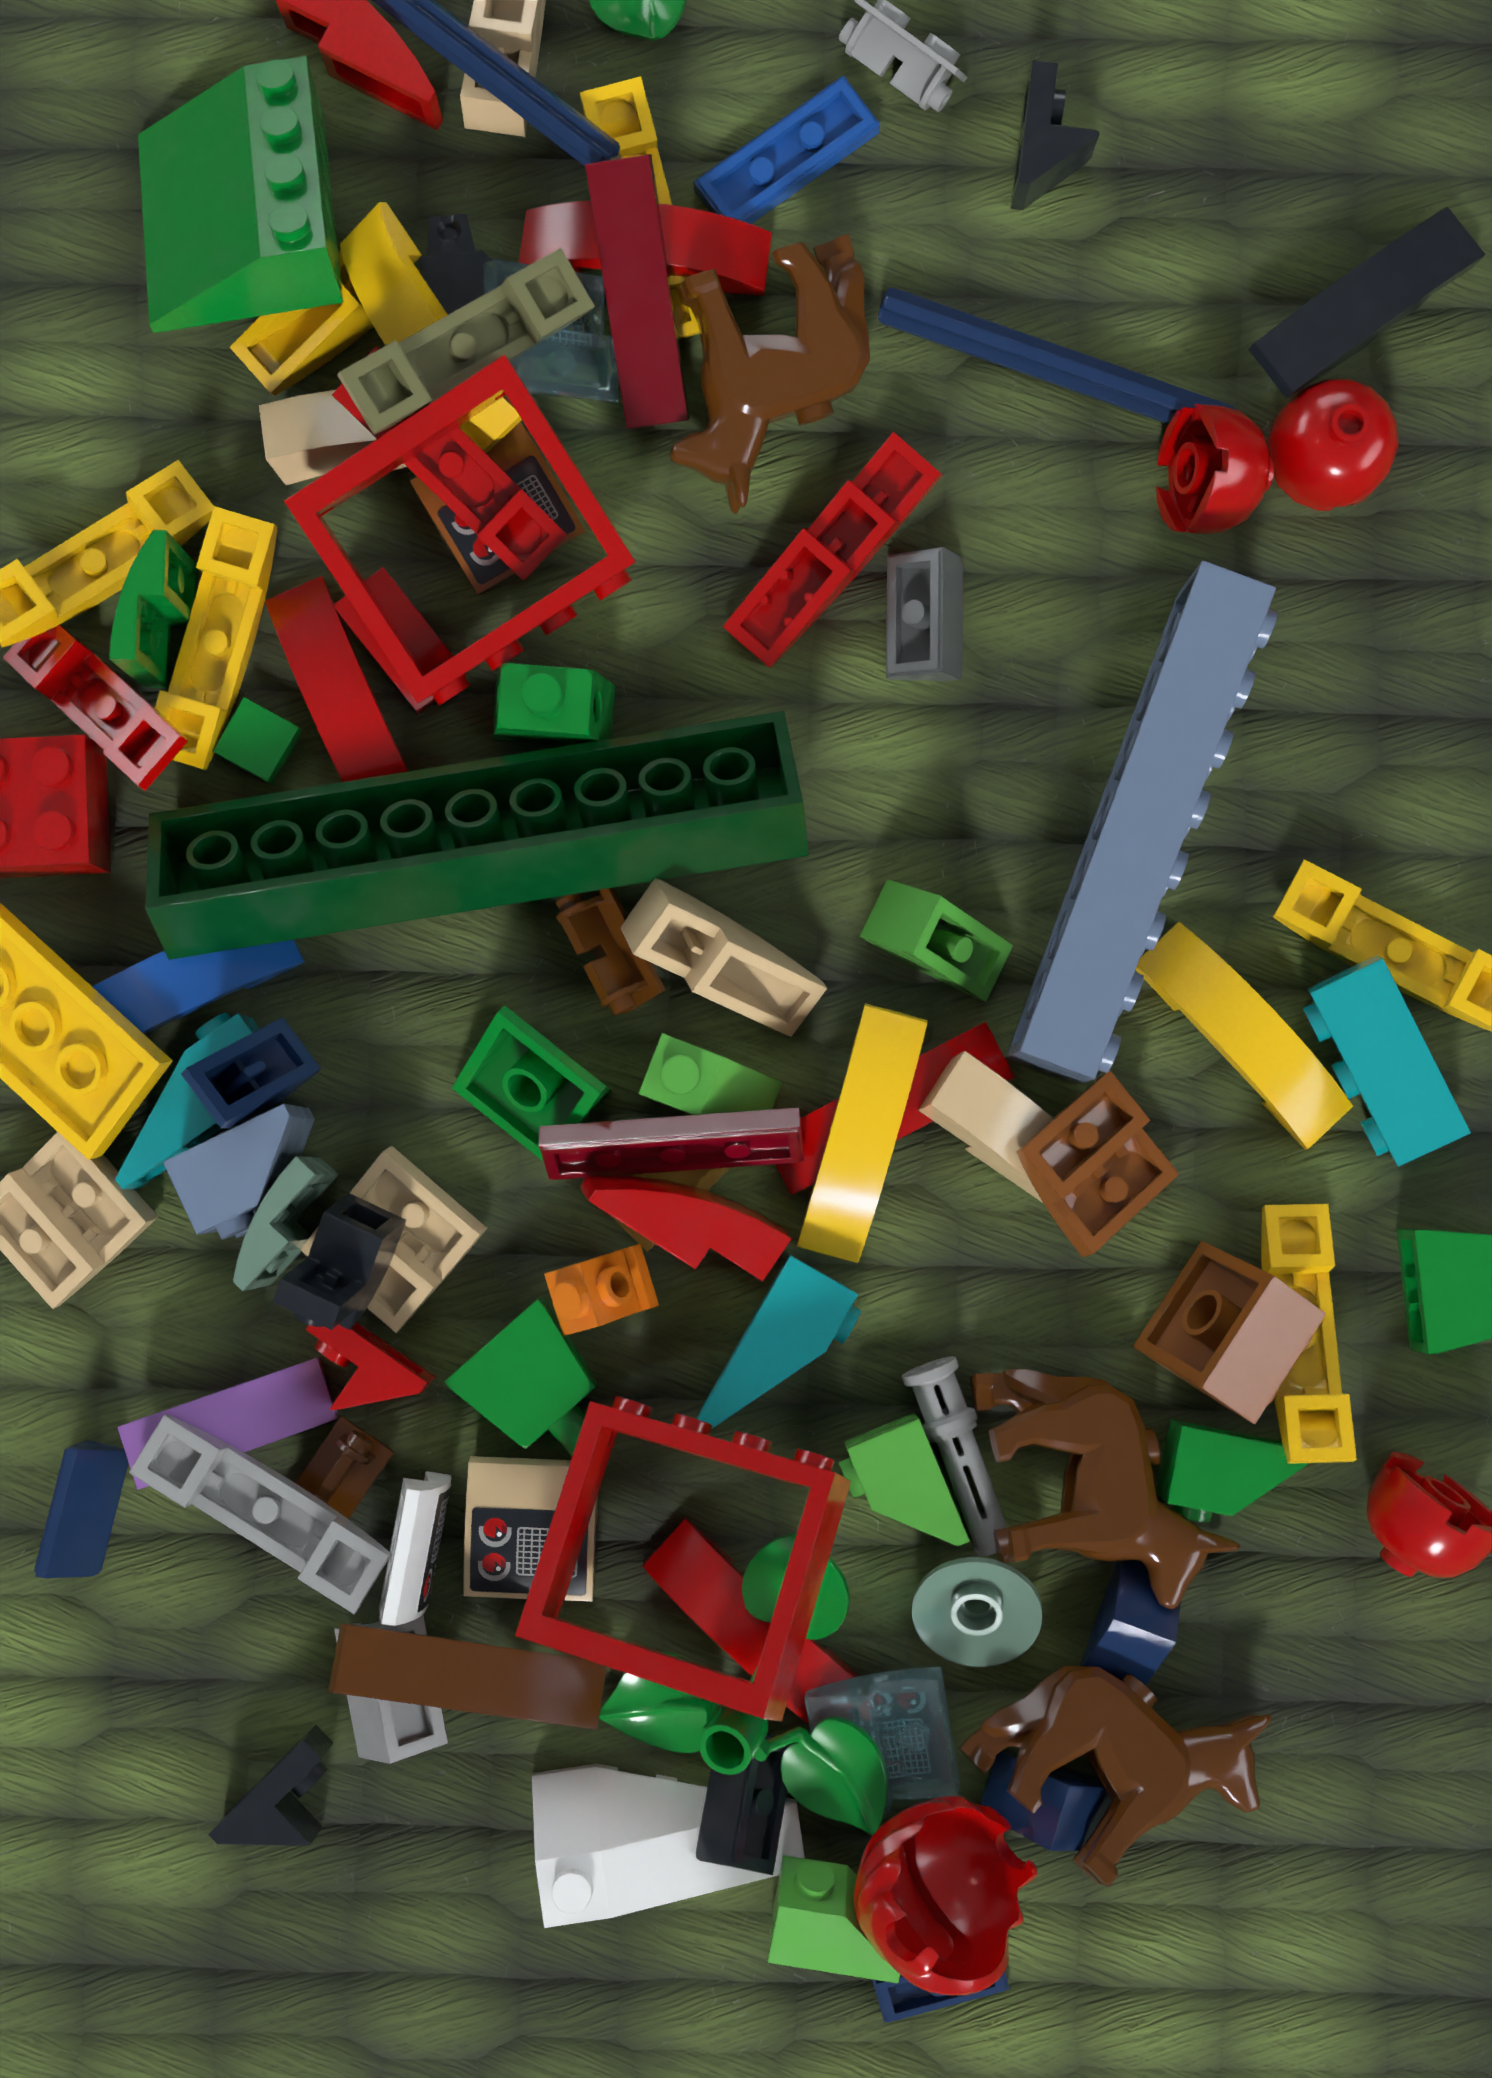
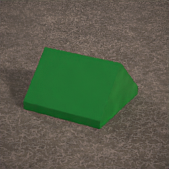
M505 1005L496 1013L452 1086L455 1092L542 1161L543 1158L539 1148V1126L586 1123L612 1091Z

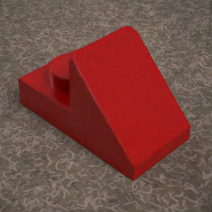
M358 1322L350 1330L340 1325H337L333 1330L308 1325L305 1329L319 1339L314 1347L323 1356L344 1368L348 1366L350 1361L358 1366V1369L339 1394L330 1410L419 1394L427 1389L435 1379L433 1374Z

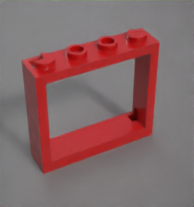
M505 354L284 501L417 704L433 696L440 706L468 688L471 684L464 674L484 661L487 662L492 671L500 667L502 663L508 662L524 651L518 639L538 626L547 636L578 616L572 606L573 603L594 591L599 601L608 597L632 581L626 569L637 562ZM507 395L608 556L431 672L425 674L323 516Z
M615 1396L612 1407L590 1401L515 1636L762 1719L782 1721L851 1481L836 1472H832L835 1460L820 1454L797 1449L794 1460L770 1454L773 1442L751 1434L735 1431L732 1442L709 1436L712 1425L692 1417L675 1413L672 1424H667L650 1419L652 1407L626 1398ZM617 1432L810 1489L753 1682L559 1619Z

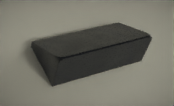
M767 1733L765 1739L767 1740L777 1735ZM790 1744L770 1752L766 1760L762 1762L753 1756L746 1769L738 1774L726 1775L711 1768L696 1848V1858L699 1861L773 1875L787 1796V1788L782 1779L781 1760L786 1748Z

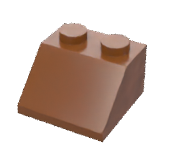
M1201 1241L1133 1347L1216 1402L1251 1423L1256 1424L1265 1408L1275 1398L1279 1386L1301 1352L1311 1342L1314 1332L1326 1313L1274 1275Z

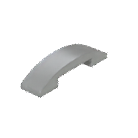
M169 1414L162 1417L129 1471L130 1474L184 1508L194 1505L300 1572L297 1579L353 1614L359 1609L391 1556L387 1549L365 1531L304 1488L228 1443Z

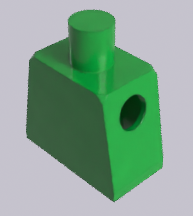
M502 663L496 676L492 740L569 746L612 739L616 686L594 670ZM594 698H595V713L593 712Z
M1408 1228L1396 1229L1409 1349L1425 1354H1438L1492 1339V1235Z
M544 1296L531 1304L444 1381L453 1392L521 1447L528 1448L543 1433L549 1430L571 1457L573 1456L586 1415L577 1403L598 1384L570 1336L562 1335L557 1315Z

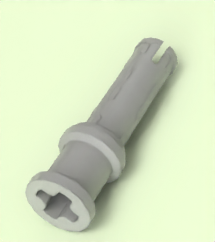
M950 1356L915 1367L904 1373L902 1379L905 1386L913 1388L925 1421L922 1427L930 1443L937 1444L953 1488L954 1496L973 1541L974 1552L977 1557H983L996 1553L993 1532L995 1529L1007 1528L995 1494L992 1480L987 1472L972 1431L977 1426V1413L975 1408L967 1407L955 1375L959 1364L955 1356ZM935 1385L939 1386L945 1403L944 1409L940 1407L934 1390ZM952 1438H958L960 1443L959 1450H956ZM965 1465H968L983 1506L982 1513L978 1511L963 1467Z

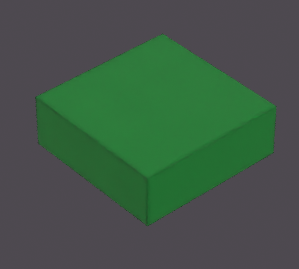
M244 697L213 752L266 783L273 785L303 731L298 726Z

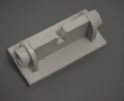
M855 0L854 2L866 12L860 22L851 18L843 27L839 35V41L846 45L845 53L859 60L880 77H883L895 57L903 63L890 84L919 104V107L924 111L931 107L940 112L950 99L953 91L946 86L952 74L962 82H965L968 78L954 66L960 54L932 33L922 43L904 30L911 18L887 0H878L874 7L865 0Z

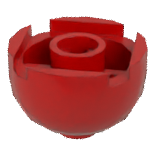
M1324 379L1302 389L1279 412L1267 439V447L1275 469L1273 477L1277 485L1296 503L1317 511H1332L1335 507H1346L1365 501L1388 476L1399 448L1398 423L1388 402L1370 386L1351 379Z
M1194 404L1195 408L1183 407L1178 410L1166 428L1158 453L1157 466H1168L1169 491L1156 486V499L1161 517L1170 530L1193 534L1223 533L1247 520L1259 505L1264 493L1268 491L1272 484L1274 464L1261 429L1244 413L1224 406Z
M1399 1451L1392 1452L1377 1472L1368 1490L1366 1506L1370 1529L1377 1540L1383 1545L1379 1552L1382 1559L1392 1568L1408 1577H1413L1418 1570L1435 1578H1450L1476 1568L1492 1552V1510L1474 1494L1446 1474H1444L1443 1482L1431 1476L1423 1477L1416 1471L1423 1465L1424 1461Z

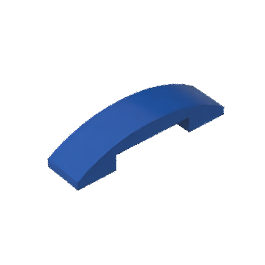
M295 940L168 960L165 951H162L92 987L145 1035L242 988L250 989L305 961Z

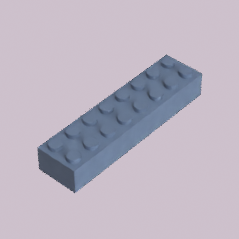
M1202 560L1178 592L1005 1056L1006 1059L1075 1085L1094 1080L1100 1071L1109 1072L1121 1042V1036L1112 1033L1116 1021L1123 1010L1128 1012L1132 1010L1143 983L1144 975L1135 972L1137 964L1145 949L1152 951L1155 948L1165 924L1166 914L1157 911L1168 888L1175 890L1178 886L1188 861L1189 853L1180 850L1182 842L1190 828L1198 829L1210 802L1211 793L1202 790L1203 785L1210 775L1212 768L1219 769L1229 751L1234 733L1224 728L1235 707L1239 709L1243 707L1253 686L1256 672L1247 669V666L1252 660L1257 647L1263 649L1266 646L1274 629L1278 612L1269 609L1276 587Z

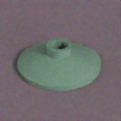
M966 1557L945 1562L924 1576L914 1592L912 1620L916 1632L922 1641L941 1657L967 1666H994L1017 1658L1034 1643L1042 1625V1604L1033 1584L1017 1569L993 1559Z

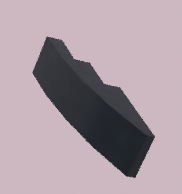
M1447 206L1403 234L1315 296L1254 342L1248 350L1287 399L1366 348L1381 332L1417 310L1433 293L1471 270L1486 254Z

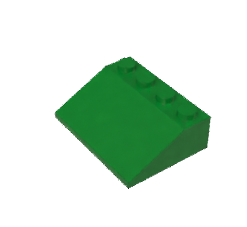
M307 56L283 60L275 59L264 63L245 65L138 134L149 325L153 333L343 303L324 114Z

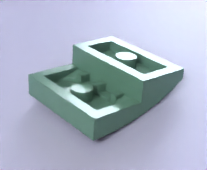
M296 1156L265 1195L244 1237L236 1263L233 1283L242 1291L271 1285L302 1252L300 1249L306 1244L311 1235L296 1221L339 1176L322 1158Z

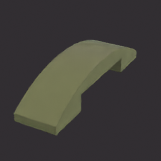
M559 248L507 277L499 287L399 343L395 340L338 373V377L370 430L375 435L410 418L504 354L510 361L517 358L590 312L595 305L563 250Z

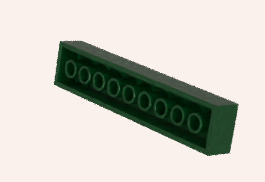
M778 711L149 813L145 910L168 960L651 882L655 877L663 880L809 856L804 803L785 712Z

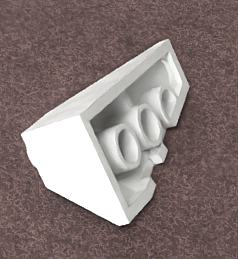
M597 1763L533 1773L535 1865L544 1928L613 1918L778 1876L783 1855L805 1858L797 1801L786 1798L773 1875H767L707 1863L696 1858V1848L707 1787L677 1782V1778L656 1774L655 1778L618 1771V1767Z

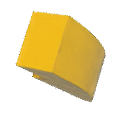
M341 250L338 252L343 303L260 316L230 346L231 350L270 394L274 396L301 381L335 358L374 327L354 290Z

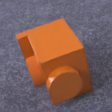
M641 1244L600 1255L544 1274L563 1336L599 1327L637 1312L659 1306Z

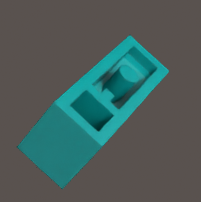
M226 1012L214 1017L196 1031L195 1035L199 1041L184 1051L115 1178L122 1189L142 1188L166 1171L164 1161L211 1139L225 1129L220 1128L181 1073L194 1063L259 1030L260 1028L253 1018L239 1013L231 1018Z
M788 1254L696 1419L709 1423L714 1428L825 1353L833 1339L844 1344L862 1311L853 1306L858 1294L849 1287Z

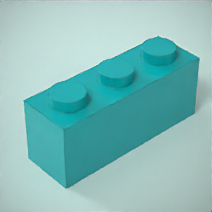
M1376 955L1307 988L1313 1003L1303 1007V1011L1319 1042L1330 1037L1332 1038L1342 1060L1331 1066L1348 1099L1360 1094L1371 1116L1361 1121L1360 1124L1377 1157L1389 1151L1392 1159L1399 1167L1471 1133L1382 957Z

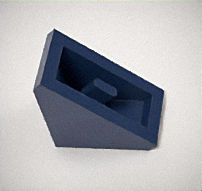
M282 1017L187 1067L181 1075L220 1128L232 1129L264 1114L316 1075L321 1068Z
M1141 1560L1116 1561L1080 1666L1101 1667L1120 1680L1126 1674H1131L1146 1686L1176 1643L1181 1602L1174 1609H1167L1158 1604L1150 1586L1148 1570Z
M1003 1749L996 1754L994 1764L989 1771L980 1805L993 1808L1009 1822L1012 1827L1011 1830L1050 1851H1079L1096 1828L1112 1801L1097 1777L1061 1766L1050 1772L1041 1787L1042 1805L1035 1814H1032L1006 1791L1019 1753Z

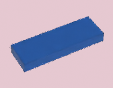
M843 75L693 181L694 192L709 212L752 224L878 135L880 123Z

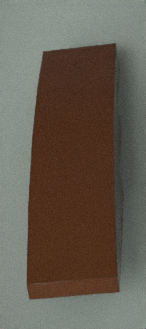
M341 1623L328 1692L597 1730L606 1666L579 1658Z

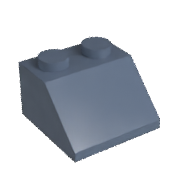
M282 1104L163 1162L196 1234L218 1232L222 1240L234 1235L236 1238L246 1235L256 1211L279 1175L296 1156H302L315 1120L310 1108Z

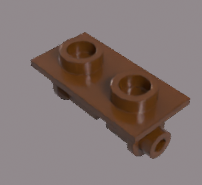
M614 888L566 895L556 902L561 912L556 918L562 924L577 955L591 950L595 958L594 961L589 962L583 967L601 1000L599 1003L602 1008L609 1006L613 1016L622 1013L626 1015L665 991L653 964L632 953L620 929L628 916Z
M341 1416L296 1481V1484L349 1519L394 1454V1451L344 1416Z

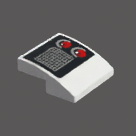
M426 1471L424 1481L403 1478L390 1547L391 1556L387 1563L379 1606L381 1624L393 1626L405 1624L419 1618L426 1612L430 1601L450 1494L451 1475Z

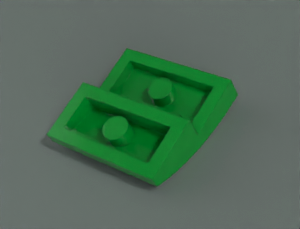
M153 530L139 550L122 587L111 633L109 659L144 688H169L171 627H187L197 593V564L166 530Z

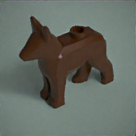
M849 234L815 246L813 248L815 257L804 242L778 248L772 252L775 263L789 273L796 288V337L783 334L742 335L727 303L715 269L685 278L682 282L683 286L678 289L681 303L691 308L699 327L703 354L701 388L707 404L709 423L703 431L689 434L675 443L670 452V459L676 464L695 470L712 482L724 484L730 509L734 514L738 513L740 506L745 507L747 504L750 474L762 448L768 424L796 415L798 424L801 426L833 415L834 410L831 402L854 390L870 361L869 336L864 312V274L861 264L855 261Z
M1009 1369L1002 1373H982L970 1377L973 1403L976 1411L990 1410L996 1405H1010L1018 1412V1414L1002 1424L988 1430L991 1447L997 1463L1009 1461L1018 1448L1030 1444L1071 1453L1064 1470L1060 1513L1007 1528L995 1529L993 1534L998 1561L1007 1563L1028 1560L1032 1552L1041 1549L1073 1551L1080 1553L1084 1557L1103 1561L1141 1560L1148 1570L1150 1586L1158 1604L1167 1609H1174L1179 1606L1188 1585L1203 1568L1208 1553L1236 1551L1240 1548L1236 1541L1202 1530L1182 1514L1157 1500L1151 1468L1156 1467L1160 1460L1157 1436L1152 1428L1144 1427L1134 1399L1112 1387L1106 1380L1089 1377H1057L1028 1369Z
M1063 1666L1042 1679L1018 1701L993 1712L980 1723V1727L967 1737L957 1749L979 1771L985 1774L994 1764L996 1754L1007 1746L1021 1747L1006 1791L1032 1814H1035L1042 1805L1041 1787L1050 1772L1086 1753L1090 1766L1112 1801L1096 1828L1072 1861L1096 1884H1103L1109 1887L1118 1877L1116 1865L1135 1840L1156 1825L1164 1824L1179 1815L1201 1791L1213 1789L1227 1803L1245 1813L1259 1808L1260 1799L1255 1780V1753L1251 1742L1270 1723L1271 1716L1266 1714L1259 1716L1249 1715L1228 1724L1200 1726L1176 1732L1152 1709L1158 1701L1156 1696L1131 1674H1126L1120 1680L1101 1667Z

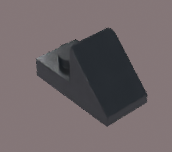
M1036 60L1032 62L1025 89L1011 209L1024 210L1084 166L1092 158L1100 133L1097 130L1061 125L1066 90L1055 89L1058 63Z
M315 1725L221 1818L208 1835L217 1844L310 1845L322 1826L290 1790L300 1798L321 1778L328 1768L320 1760L327 1753L333 1742Z

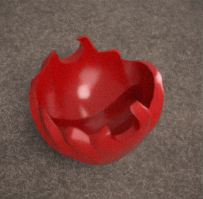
M944 1796L917 1803L900 1811L884 1823L874 1833L865 1848L854 1886L856 1918L861 1930L875 1951L911 1984L925 1991L941 1995H970L990 1987L1000 1979L1009 1962L1008 1931L1021 1925L1024 1921L1023 1912L1018 1902V1892L1020 1888L1037 1876L1038 1871L1033 1861L1028 1859L1025 1862L1019 1859L1005 1842L1004 1832L1012 1827L1001 1814L991 1807L975 1805L960 1796Z

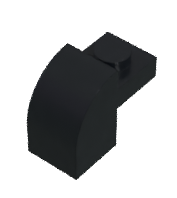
M348 1193L324 1211L308 1257L280 1278L272 1302L291 1310L294 1317L305 1324L326 1327L330 1330L340 1325L350 1330L362 1316L377 1292L395 1253L406 1219Z

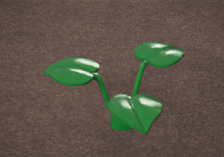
M797 1533L782 1535L767 1543L753 1557L745 1571L742 1582L744 1604L749 1613L759 1620L771 1623ZM831 1556L827 1563L806 1639L809 1640L822 1639L836 1632L844 1622L849 1611V1588L845 1576ZM663 1652V1653H666V1654H669V1655H672V1656H675V1657L684 1659V1658H682V1657H680V1656H678V1655H676V1654H672V1653H668V1652ZM757 1668L750 1679L751 1682L754 1681ZM628 1673L623 1675L616 1689L600 1710L599 1718L624 1734L641 1742L672 1752L694 1753L700 1751L702 1758L709 1767L726 1775L738 1774L745 1770L753 1756L762 1762L766 1760L770 1752L790 1744L786 1748L781 1760V1773L783 1783L795 1800L818 1815L854 1825L872 1836L881 1825L888 1799V1776L884 1758L873 1738L863 1728L841 1717L830 1716L822 1719L816 1725L812 1734L802 1727H795L766 1740L765 1737L768 1732L767 1719H762L723 1705L719 1708L717 1703Z

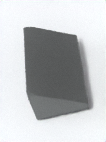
M944 547L887 555L886 679L918 681L962 679V558Z

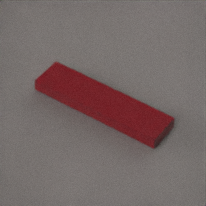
M647 154L585 164L626 429L688 421L690 414L652 155Z
M799 1108L539 1126V1148L548 1178L551 1180L586 1178V1176H617L800 1163L804 1161Z

